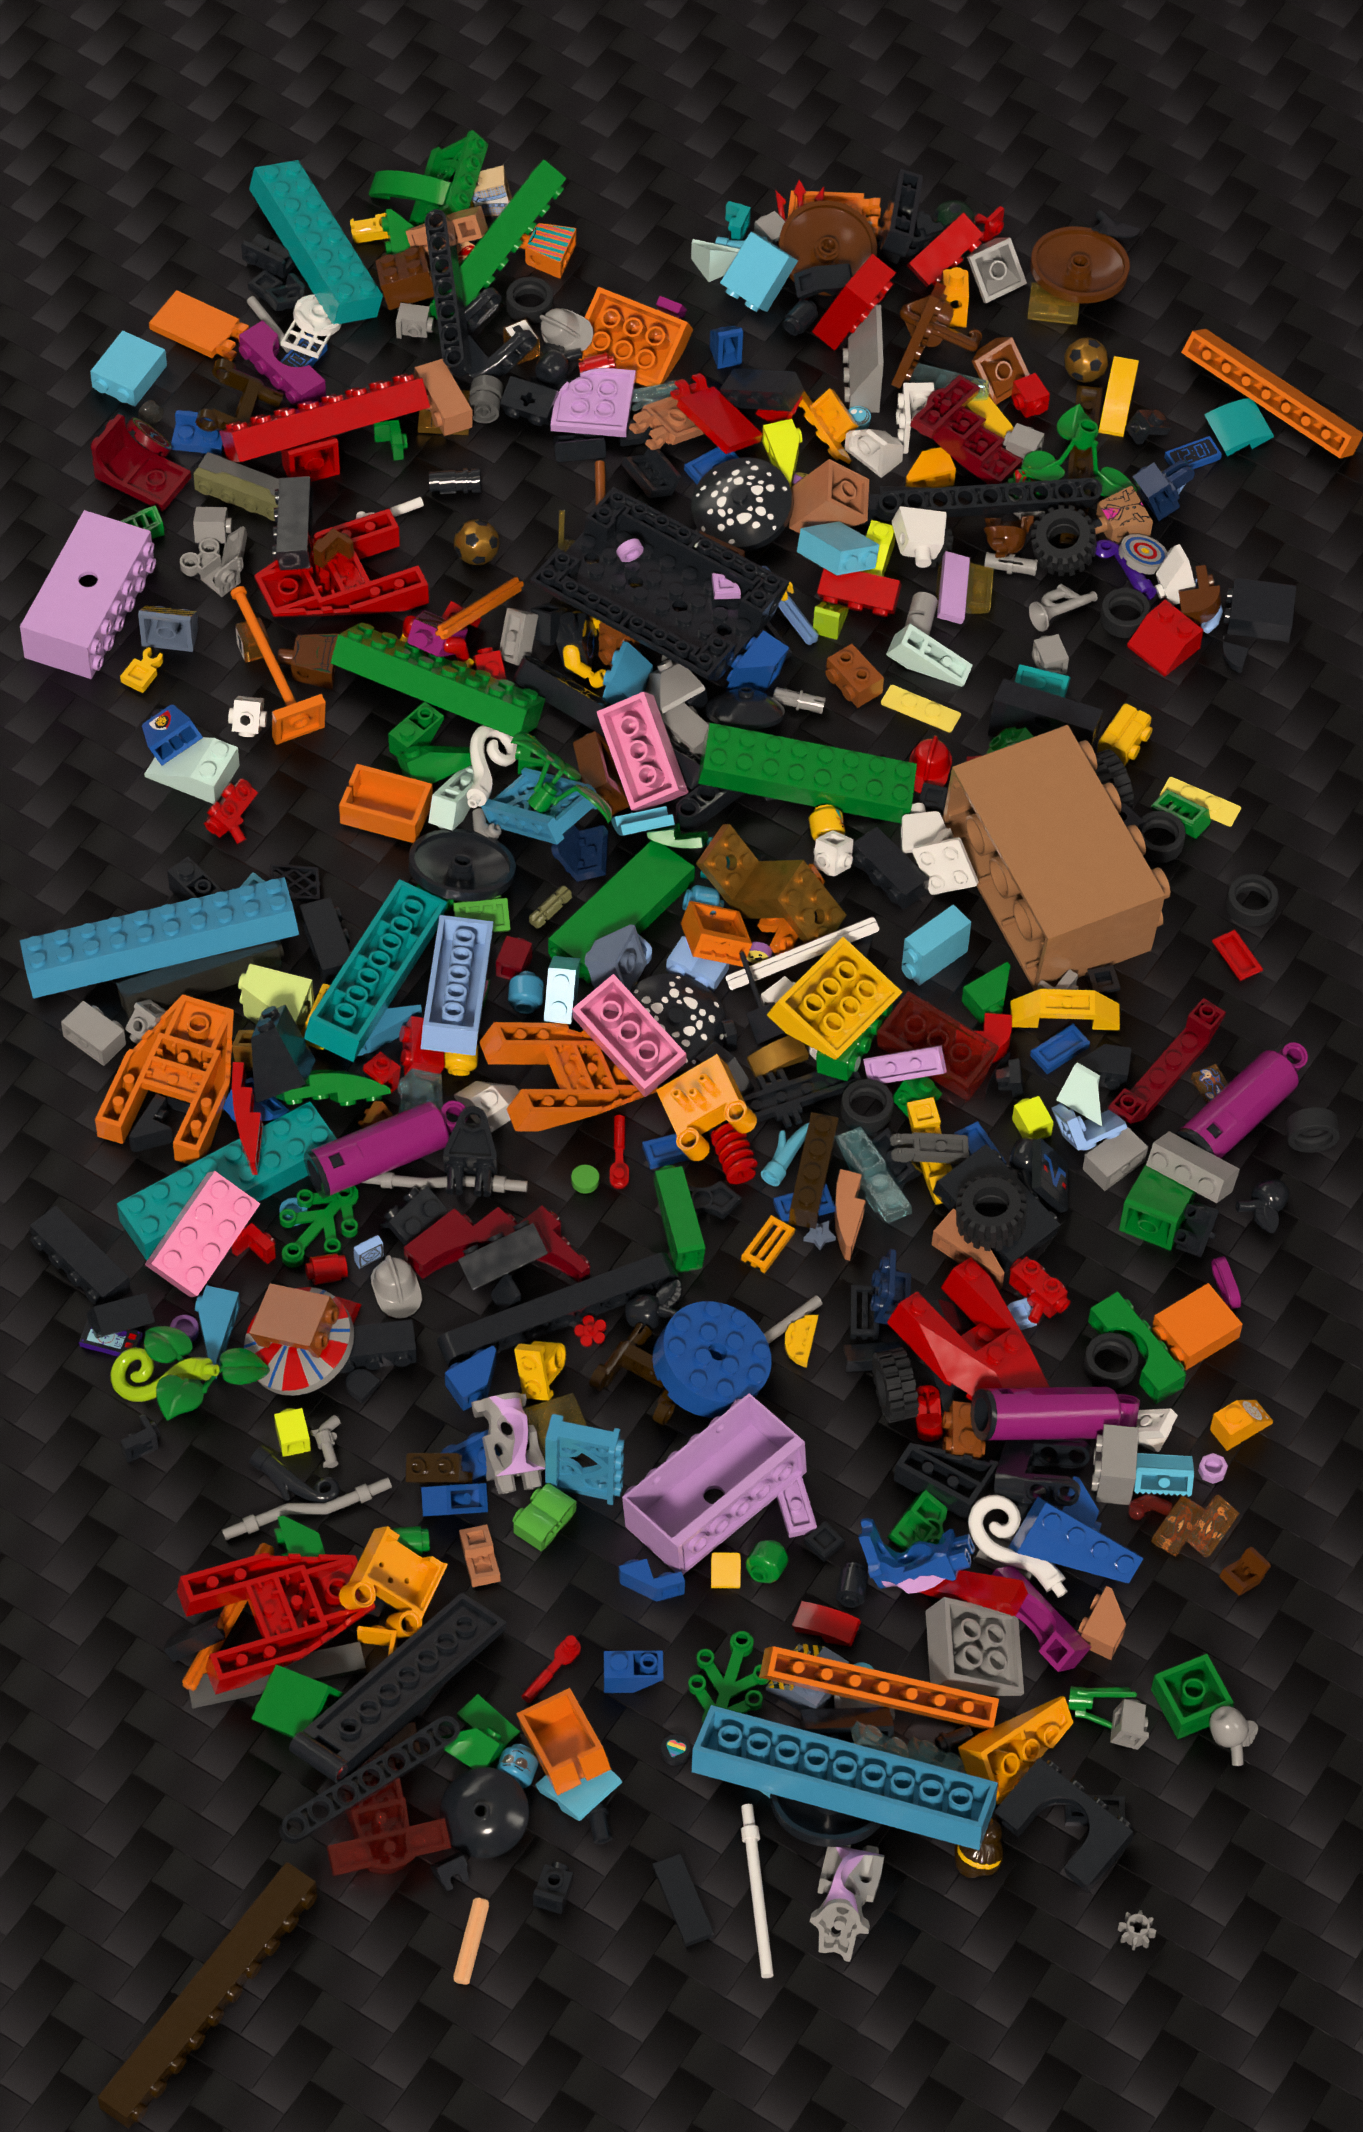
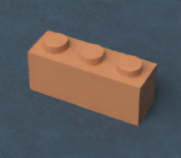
M443 359L414 367L415 377L423 378L430 408H426V410H430L432 413L435 427H439L444 436L472 428V409L448 367L444 364Z

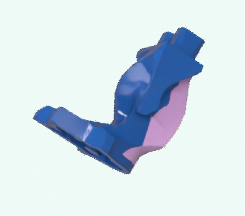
M861 1519L862 1534H859L858 1538L868 1563L870 1578H873L880 1589L898 1586L908 1594L922 1592L937 1586L945 1579L956 1580L958 1570L971 1567L970 1555L974 1554L975 1548L969 1534L956 1537L953 1529H949L942 1534L938 1544L917 1541L905 1552L898 1553L883 1544L873 1519Z

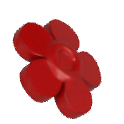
M587 1315L583 1318L584 1325L579 1324L575 1326V1335L581 1337L580 1342L583 1346H591L593 1340L596 1344L604 1342L605 1335L602 1332L607 1327L604 1320L599 1319L595 1322L593 1316Z

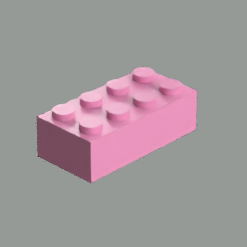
M641 692L597 711L631 810L636 812L650 810L688 794L654 695Z
M614 974L572 1008L574 1020L644 1097L686 1063V1053Z
M216 1171L208 1172L145 1265L189 1297L198 1296L260 1203Z

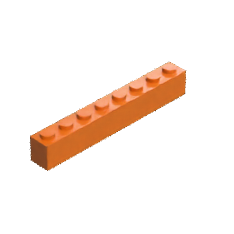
M1209 330L1192 331L1181 353L1338 458L1354 454L1363 437L1361 431Z
M775 1646L765 1648L759 1678L953 1723L969 1725L979 1729L994 1728L999 1702L998 1698Z

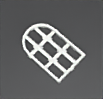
M294 320L282 339L281 346L318 359L325 344L330 339L331 333L327 335L323 342L318 340L317 334L310 337L305 335L303 329H301L300 333L293 331L296 324ZM290 334L296 336L293 344L286 342ZM301 338L309 340L306 349L297 346ZM314 342L321 344L317 353L310 350Z

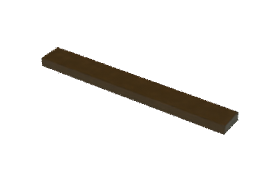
M1077 385L1075 406L1080 404L1084 412L1098 425L1102 388ZM1076 446L1072 448L1069 454L1067 479L1093 478L1092 447H1089L1087 450H1080ZM1083 490L1087 496L1091 497L1090 490ZM1065 492V498H1069V495ZM1089 508L1081 509L1085 512V517L1089 515ZM1061 533L1059 549L1072 547L1078 541V538L1071 533Z

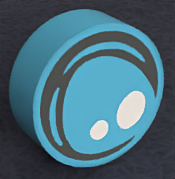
M854 406L848 409L859 426L855 430H864L869 427L871 420L869 410L862 406Z

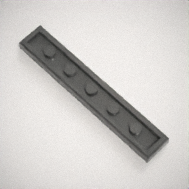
M360 1642L312 1651L304 1658L284 1667L319 1682L366 1672ZM203 1674L196 1690L188 1689L192 1708L263 1694L271 1674L246 1686L216 1695L208 1674Z

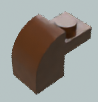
M1206 565L1196 566L1198 589L1179 591L1181 612L1197 625L1214 618L1221 606L1220 585L1214 586L1213 575H1207Z

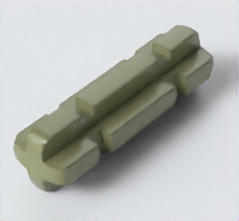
M560 886L555 891L556 895L552 894L538 907L539 911L535 910L529 916L530 924L535 928L542 927L546 923L545 919L549 920L563 907L562 903L566 904L572 898L570 889Z

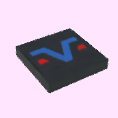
M1043 1139L1033 1140L1032 1189L1057 1212L1068 1211V1163Z

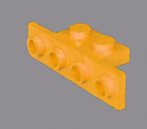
M829 388L814 403L804 391L799 407H803L805 410L804 417L810 424L816 426L818 429L816 431L817 436L830 447L828 449L829 454L837 461L841 459L850 464L852 459L841 445V442L846 438L847 432L853 431L859 426L834 390Z

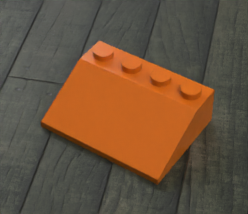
M598 287L585 315V318L593 327L594 336L588 348L581 352L582 358L578 360L584 361V358L607 352L609 357L614 356L617 369L636 371L635 383L659 392L683 354L693 328L684 320Z

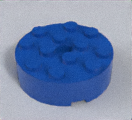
M703 1301L683 1307L670 1319L655 1343L653 1368L657 1380H661L669 1392L667 1395L677 1405L693 1414L715 1418L717 1416L721 1417L736 1400L744 1398L747 1394L750 1393L754 1398L757 1396L766 1383L771 1371V1352L761 1329L744 1312L727 1304Z

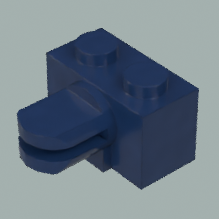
M1181 459L1164 471H1160L1156 464L1152 463L1141 468L1133 478L1143 500L1158 521L1180 508L1177 501L1180 499L1177 489L1194 478L1195 472L1189 467L1186 460Z

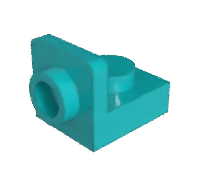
M728 201L726 204L725 220L730 222L728 231H731V240L742 241L750 225L751 207Z

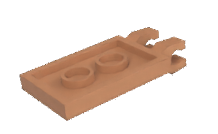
M671 396L644 405L641 412L633 416L637 423H632L629 426V429L634 434L645 432L649 426L653 429L649 433L653 439H648L645 443L651 450L661 448L665 442L668 445H675L704 434L676 406L678 400L673 399Z

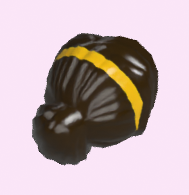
M991 1817L980 1850L955 1844L956 1867L967 1878L993 1875L1002 1864L1003 1847L1000 1840L1002 1838V1828L996 1818Z

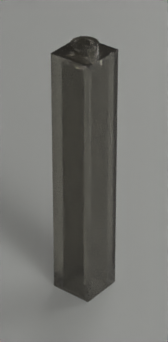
M271 941L167 966L116 983L121 1006L128 1019H130L135 1010L134 1005L136 1002L150 999L161 1008L173 1005L182 994L195 998L237 984L241 974H246L249 964L273 970L282 969L281 957L284 956V951L280 941Z

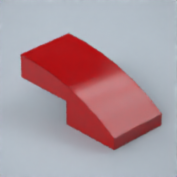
M802 1601L792 1627L795 1632L822 1636L826 1643L851 1647L861 1621L839 1610Z

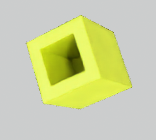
M1039 1096L1032 1099H1022L1014 1105L1012 1120L1022 1138L1044 1139L1051 1136L1053 1120Z
M290 1408L274 1414L275 1428L282 1457L311 1451L303 1409L295 1410Z

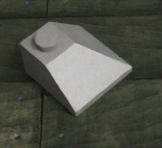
M1010 237L995 238L978 246L967 257L984 303H988L1027 284Z
M669 659L658 664V670L650 673L645 690L646 693L654 695L660 714H663L705 691V687L689 669Z

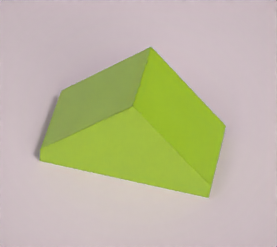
M821 602L815 606L813 628L818 635L838 640L849 608L840 604L833 605Z

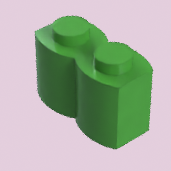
M547 1483L543 1488L538 1487L530 1498L531 1503L525 1509L520 1508L513 1517V1533L540 1551H543L551 1543L558 1531L566 1525L576 1511V1501L550 1483Z

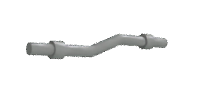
M386 1172L362 1183L381 1185V1188L393 1189L394 1186L410 1188L428 1186L432 1189L446 1187L447 1176L422 1178L395 1175L394 1172ZM464 1175L463 1186L474 1187L475 1176ZM495 1175L492 1178L491 1189H493V1192L505 1193L506 1190L527 1192L528 1181L507 1179L506 1176Z
M387 1477L370 1485L365 1483L357 1486L355 1491L326 1503H286L257 1516L252 1514L244 1517L242 1522L222 1529L225 1540H228L246 1532L248 1534L256 1532L260 1526L273 1522L282 1515L329 1514L359 1501L360 1503L372 1499L371 1496L392 1488V1485Z

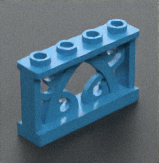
M529 768L521 770L522 775L493 800L488 799L485 805L481 806L489 824L494 823L495 826L498 824L501 829L556 845L564 839V832L592 808L597 809L589 800L576 791L559 801L556 806L549 807L545 814L531 811V806L527 801L535 792L533 788L537 785L541 772ZM546 773L543 785L546 781L550 783L556 775ZM562 777L554 785L559 791L556 794L557 797L576 784L582 787L587 786L594 792L596 790L589 784Z
M552 1414L545 1438V1485L550 1483L562 1491L605 1499L607 1504L613 1505L615 1496H621L624 1480H622L624 1467L622 1465L624 1461L623 1449L625 1440L620 1439V1429L614 1428V1432L564 1422L563 1416ZM583 1453L594 1460L597 1465L583 1468L577 1461L569 1457H576Z

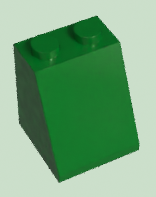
M1145 1165L1124 1202L1119 1231L1171 1251L1175 1243L1173 1240L1177 1230L1181 1229L1185 1221L1184 1211L1186 1206L1193 1203L1196 1192Z
M276 1664L251 1719L294 1738L296 1734L307 1728L338 1701L344 1693Z

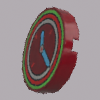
M133 417L127 423V430L131 432L133 429L136 432L134 434L135 439L150 451L157 454L161 451V455L166 457L173 449L172 445L161 433L139 418Z

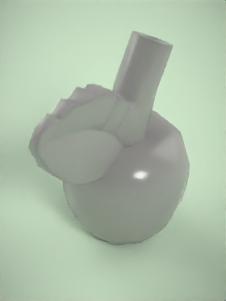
M1222 1706L1211 1715L1209 1722L1210 1731L1218 1745L1231 1749L1232 1765L1241 1766L1244 1764L1242 1747L1252 1744L1258 1732V1725L1254 1721L1246 1720L1239 1710L1231 1706Z

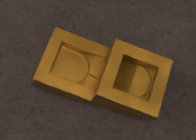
M789 1035L757 1050L747 1057V1062L755 1078L762 1075L764 1079H767V1072L772 1071L774 1076H776V1069H783L784 1067L808 1060L809 1053L803 1042Z

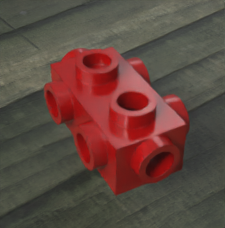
M239 779L235 785L230 783L220 794L223 796L221 802L216 801L207 811L209 816L204 822L206 829L216 834L219 838L230 831L237 844L246 840L239 827L244 821L241 814L258 794L247 780Z
M1026 1256L1024 1259H1017L1012 1264L1009 1284L1027 1298L1028 1304L1033 1307L1028 1317L1030 1322L1039 1323L1042 1313L1051 1318L1057 1312L1062 1313L1067 1309L1071 1301L1067 1298L1068 1291L1058 1279L1050 1277L1038 1262Z

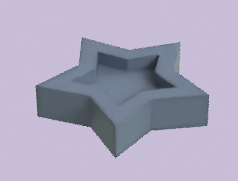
M829 1221L817 1224L816 1229L809 1228L810 1231L803 1239V1241L814 1243L821 1250L825 1243L836 1241V1236L829 1231Z

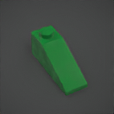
M412 746L407 748L403 754L397 756L403 776L431 784L472 765L470 747Z

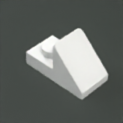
M1171 1408L1139 1410L1136 1426L1138 1428V1444L1154 1452H1159L1178 1415Z

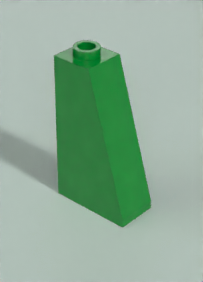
M673 1165L661 1167L658 1171H655L654 1185L673 1267L676 1273L702 1269L705 1244L683 1167H675Z

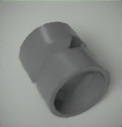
M480 375L473 379L468 399L472 409V420L479 423H491L498 418L504 387L498 378L490 375Z

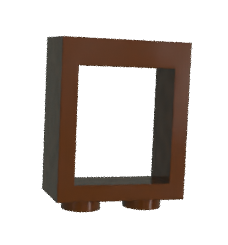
M594 731L573 742L582 783L591 785L597 794L608 802L612 809V815L630 807L607 740Z

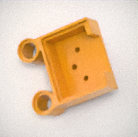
M718 1054L656 1090L676 1132L677 1146L692 1161L703 1160L709 1153V1143L702 1137V1134L725 1120L739 1133H748L756 1126V1115L746 1105L728 1065Z
M389 1526L374 1529L349 1583L340 1590L339 1600L346 1609L353 1610L369 1607L377 1596L399 1610V1612L393 1613L387 1618L386 1628L397 1631V1639L408 1638L422 1627L424 1613L448 1564L442 1563L433 1556L422 1558L397 1542L400 1535L392 1531ZM356 1589L359 1591L360 1594L359 1601H357L355 1597ZM402 1619H404L406 1623L405 1630H403L402 1628Z

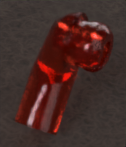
M1146 1494L1130 1502L1128 1506L1130 1509L1129 1515L1131 1518L1139 1520L1144 1516L1145 1512L1154 1510L1167 1516L1171 1511L1172 1503L1153 1494Z

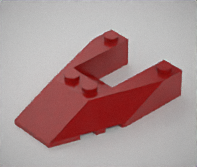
M390 509L315 533L312 539L311 568L280 570L278 560L254 575L273 617L400 612L429 603L428 583L419 565L370 581L360 562V559L400 546L399 526ZM332 528L340 533L347 534L353 541L354 556L351 559L338 552L323 568L314 564L313 546L319 538H323Z
M972 1257L953 1268L941 1289L977 1326L960 1336L918 1291L901 1301L887 1321L888 1325L948 1386L954 1384L967 1393L965 1397L971 1401L975 1392L980 1388H1050L1029 1344L994 1282Z
M261 1553L180 1576L177 1594L186 1617L248 1600L262 1639L209 1654L206 1671L215 1695L246 1686L271 1674L276 1664L285 1667L304 1658L374 1610V1602L369 1607L349 1610L339 1600L341 1588L349 1583L358 1564L356 1555L319 1554L318 1557H307L300 1554L270 1556L269 1553ZM356 1589L355 1597L357 1601H359L360 1594L359 1591Z

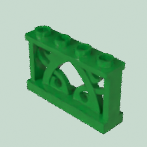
M473 130L469 131L467 137L444 149L437 147L431 150L424 173L425 176L449 182L454 171L456 172L446 205L439 207L426 205L422 201H415L409 223L414 227L424 224L426 215L434 209L442 210L446 215L469 209L488 148V143Z

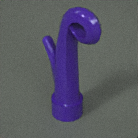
M1105 539L1097 541L1096 556L1105 559L1114 555L1133 589L1141 592L1147 597L1148 601L1156 595V588L1146 578L1144 573L1131 569L1126 564L1127 560L1124 557L1121 559L1118 551L1119 545Z

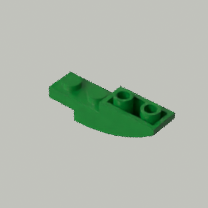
M311 1070L305 1085L276 1095V1097L285 1101L288 1105L302 1103L303 1098L312 1097L313 1100H322L329 1098L330 1094V1099L340 1103V1106H350L356 1104L358 1099L366 1098V1101L381 1100L382 1095L391 1094V1090L377 1081L355 1073L338 1070Z

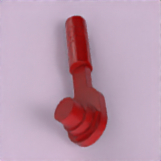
M616 1115L614 1116L615 1163L610 1167V1184L614 1188L622 1189L629 1183V1167L623 1162L625 1116Z
M567 1636L556 1648L553 1662L540 1673L522 1694L524 1701L531 1703L553 1678L554 1673L561 1665L570 1664L579 1655L581 1645L575 1636Z

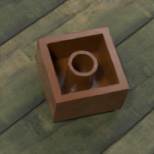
M423 245L410 247L403 252L385 255L381 259L375 260L380 286L389 310L399 308L400 303L411 304L434 297L431 268Z

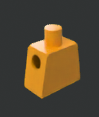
M959 267L943 270L941 283L946 286L943 294L947 295L946 301L951 303L954 300H958L959 305L958 308H953L954 314L949 327H966L969 302L968 271Z

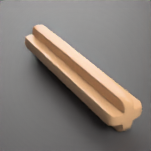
M475 1898L472 1903L454 1972V1982L467 1985L470 1983L489 1909V1901L486 1899Z

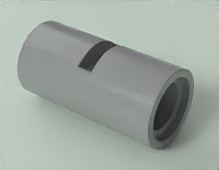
M927 592L914 594L905 627L908 624H912L929 636L938 604L937 598Z

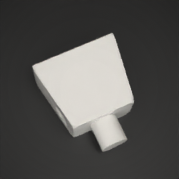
M900 506L892 519V526L900 554L915 557L916 566L920 568L930 566L931 559H935L944 544L946 512Z
M923 803L912 804L910 814L902 816L901 851L914 864H917L912 849L918 845L932 843L941 830L947 829L940 813L937 811L926 812Z

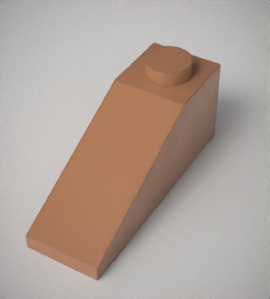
M481 206L446 215L454 225L456 244L483 238L488 230ZM425 223L405 231L410 247L423 245L424 251H428Z
M953 1208L933 1231L932 1246L959 1264L972 1257L991 1277L996 1288L1000 1290L1003 1287L1005 1273L991 1249L990 1251H984V1247L981 1246L979 1249L973 1247L972 1242L967 1244L964 1241V1236H960L958 1233L956 1210Z

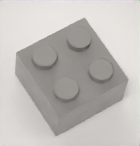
M1104 1424L1102 1435L1096 1436V1445L1093 1452L1094 1473L1092 1474L1091 1491H1096V1502L1130 1505L1136 1480L1137 1427Z

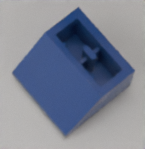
M763 630L758 638L754 636L751 638L745 648L747 652L743 656L739 654L732 663L731 667L733 669L726 679L729 681L726 691L739 689L740 687H751L765 692L780 674L789 647Z

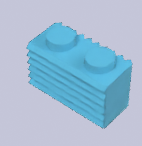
M1137 1453L1136 1480L1134 1485V1491L1137 1494L1139 1492L1142 1494L1145 1492L1150 1494L1152 1492L1154 1495L1156 1493L1159 1495L1162 1493L1165 1495L1170 1494L1171 1496L1173 1494L1177 1496L1180 1494L1182 1496L1186 1494L1188 1496L1192 1495L1194 1480L1192 1456Z

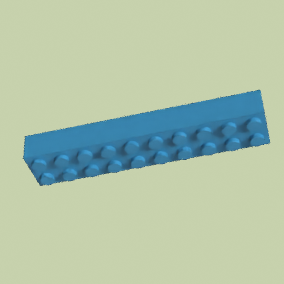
M283 877L199 898H191L174 904H166L153 909L137 911L132 914L112 917L107 920L86 923L65 930H57L44 935L32 936L20 940L32 996L33 998H38L299 935L286 880Z
M713 1705L710 1706L692 1750V1772L976 1850H980L996 1806L998 1782Z

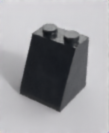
M286 1004L278 1008L271 1006L262 1011L251 1037L254 1098L257 1103L305 1085L315 1063V1058Z

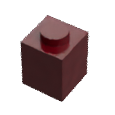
M506 936L496 960V976L511 980V978L519 975L521 972L527 971L532 960V943L527 942L523 938Z

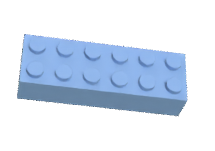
M439 916L423 1021L421 1049L476 1056L491 949L493 921Z

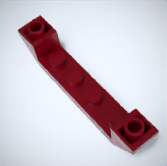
M1203 998L1188 1015L1185 1029L1130 1091L1124 1088L1109 1105L1108 1109L1130 1124L1144 1120L1207 1048L1226 1012Z

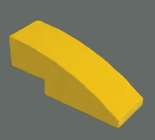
M1114 356L1099 433L1124 436L1137 375L1138 360Z

